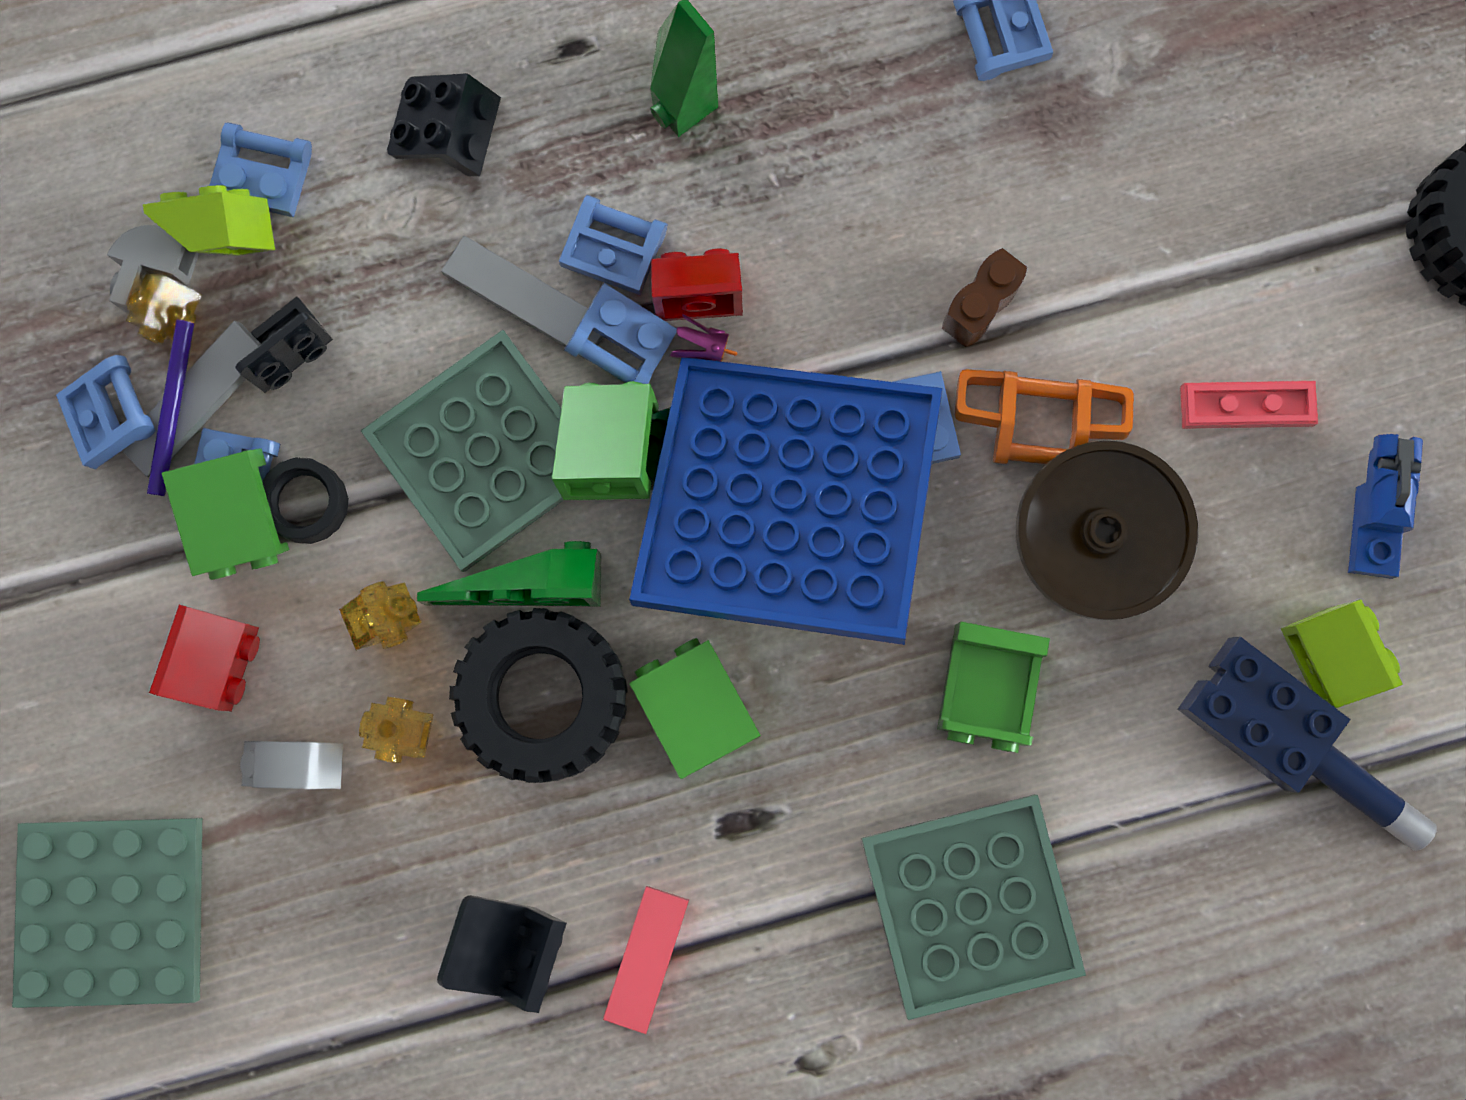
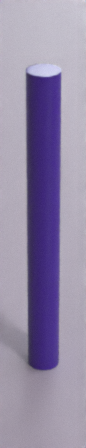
M176 319L147 494L165 496L166 494L162 472L170 470L195 324L193 322Z

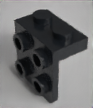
M468 73L410 77L401 92V100L394 125L390 132L387 153L395 159L440 158L467 176H480L501 97Z
M296 296L251 332L261 345L240 360L235 368L241 376L264 393L270 389L276 390L285 385L292 377L291 372L304 362L310 363L318 359L326 351V345L333 338L302 300Z
M468 895L463 898L437 976V982L440 986L449 990L499 996L523 1011L539 1013L567 923L535 907Z

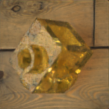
M146 274L141 286L136 287L128 299L127 309L129 314L126 322L139 327L137 335L151 342L163 345L165 340L173 341L176 319L196 322V314L194 312L202 294L164 275Z
M385 581L371 584L361 589L357 597L339 609L355 650L380 643L383 649L397 646L408 640L407 632L421 624L416 603L411 598L405 582L388 587Z
M387 696L385 705L371 703L370 711L363 713L360 722L359 736L364 738L362 748L376 750L374 759L393 763H401L402 756L425 758L434 714L412 710L414 701ZM394 724H395V726H396V732H395V734L393 735V733H392V728H393V726H394Z

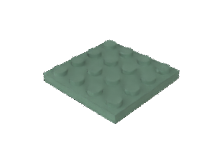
M501 330L361 430L362 434L462 572L470 569L564 501L552 481L561 407L504 330Z
M1034 794L861 838L908 1020L1086 976L1038 795Z
M203 818L18 823L12 1008L195 1003L199 1001Z

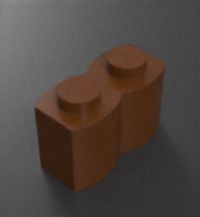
M1003 248L993 252L980 266L974 281L962 288L954 297L943 321L942 329L965 347L976 343L986 333L996 313L1007 307L1013 300L1026 276L1027 266Z

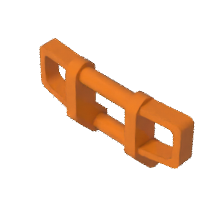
M969 369L962 370L957 381L955 418L961 422L997 428L993 453L994 463L1007 464L1008 460L1047 464L1053 458L1068 450L1012 443L1017 394L1073 400L1072 434L1069 449L1088 443L1089 438L1124 440L1133 428L1134 393L1127 387L1096 383L1083 379H1077L1076 383L1018 377L1017 372L1012 371L1000 372ZM966 386H1000L998 413L969 408L965 402ZM1092 397L1119 402L1122 406L1121 425L1090 424Z

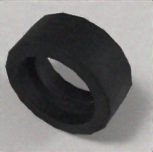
M295 457L280 462L266 474L262 481L277 534L295 543L313 544L327 539L340 528L347 515L349 498L343 481L333 470L314 459ZM299 476H312L320 480L326 487L329 496L328 507L322 518L308 526H295L287 522L281 515L278 506L279 496L284 486L293 478Z

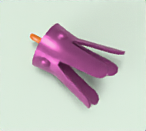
M682 314L687 321L707 333L682 326L677 328L678 336L706 350L679 349L670 353L671 357L722 362L724 353L737 355L736 351L726 349L729 334L725 333V331L712 327L708 329Z

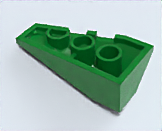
M689 0L679 1L657 32L650 85L653 104L650 107L652 115L661 127L666 129L670 126L678 137L718 108L714 31Z
M564 542V549H550L417 592V602L426 606L601 607V553L598 549H591L590 542Z

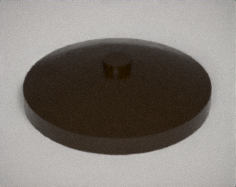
M1096 441L1066 450L1045 464L1028 484L1019 504L1016 517V543L1020 560L1027 575L1036 588L1052 603L1067 612L1089 619H1124L1140 615L1160 605L1184 581L1191 568L1197 549L1198 520L1195 506L1187 487L1179 475L1164 460L1152 452L1133 444L1118 441Z

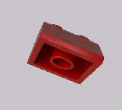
M717 248L704 252V255L687 256L683 252H668L662 254L659 259H651L652 299L656 316L662 320H686L682 314L691 319L743 316L739 253H730L727 249Z
M179 604L149 693L213 710L232 712L233 706L240 702L245 691L246 681L242 678L247 663L254 660L259 649L260 638L257 636L259 627Z

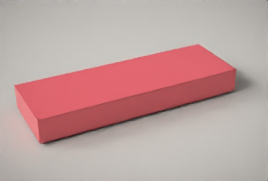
M1316 381L1183 383L1180 386L1182 429L1313 427L1318 424Z
M646 886L603 1020L644 1034L647 1033L689 899Z

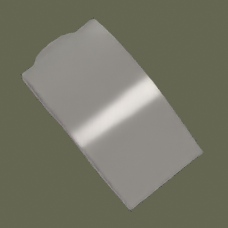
M144 225L128 230L113 243L107 256L121 266L120 271L115 273L111 280V296L109 301L126 313L142 317L155 279L159 278L188 287L199 253L189 252L157 225Z
M244 741V753L240 762L242 786L254 788L341 789L343 743Z

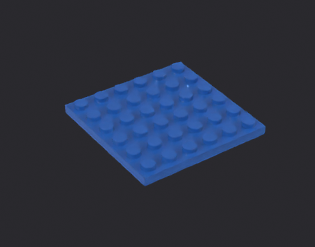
M681 358L629 598L631 605L905 645L942 388L695 358Z

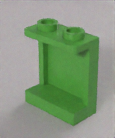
M630 381L619 385L584 383L580 386L564 387L552 481L563 500L650 499L651 481L646 472L651 417L652 413L657 412L659 409V404L651 384Z
M262 448L247 450L162 472L192 576L208 573L210 580H215L236 574L235 565L250 562L252 570L279 563L278 554L289 550L287 542L280 543L258 469V467L266 465Z
M966 622L956 624L937 729L948 731L947 740L974 745L975 737L992 740V749L1018 753L1019 745L1032 746L1033 737L1030 736V728L1042 658L1048 654L1050 638Z
M698 638L692 639L676 648L674 652L677 657L661 665L659 660L656 659L635 671L637 679L629 683L680 779L691 775L761 736L710 641L707 640L700 644Z

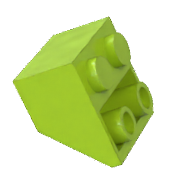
M223 185L205 186L199 188V195L188 197L187 192H169L159 195L160 202L142 204L144 214L189 252L240 256L275 250L268 199L250 196L248 189L227 190L226 186Z
M1362 599L1326 608L1281 628L1308 687L1335 708L1403 685L1398 675L1400 673L1398 660L1391 650L1385 648L1377 632L1379 631L1377 617L1368 606L1364 605Z

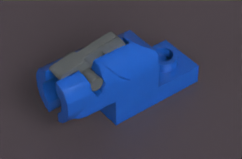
M1383 434L1374 437L1373 448L1370 450L1366 483L1356 487L1348 573L1389 579L1399 577L1403 533L1414 528L1416 497L1419 490L1422 463V438L1401 439L1398 438V434Z

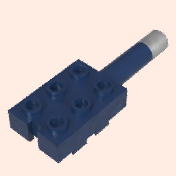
M1242 637L1227 639L1208 666L1216 672L1210 681H1197L1177 710L1283 790L1299 793L1312 775L1413 851L1425 848L1436 835V824L1333 746L1351 719Z

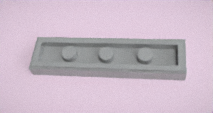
M466 236L462 237L441 270L444 276L566 347L588 309ZM592 330L587 339L598 346L603 336Z
M233 321L186 372L172 458L246 380L236 370L235 366L261 343L240 322ZM163 398L147 414L154 425V434L145 440L135 441L122 450L146 477H150Z

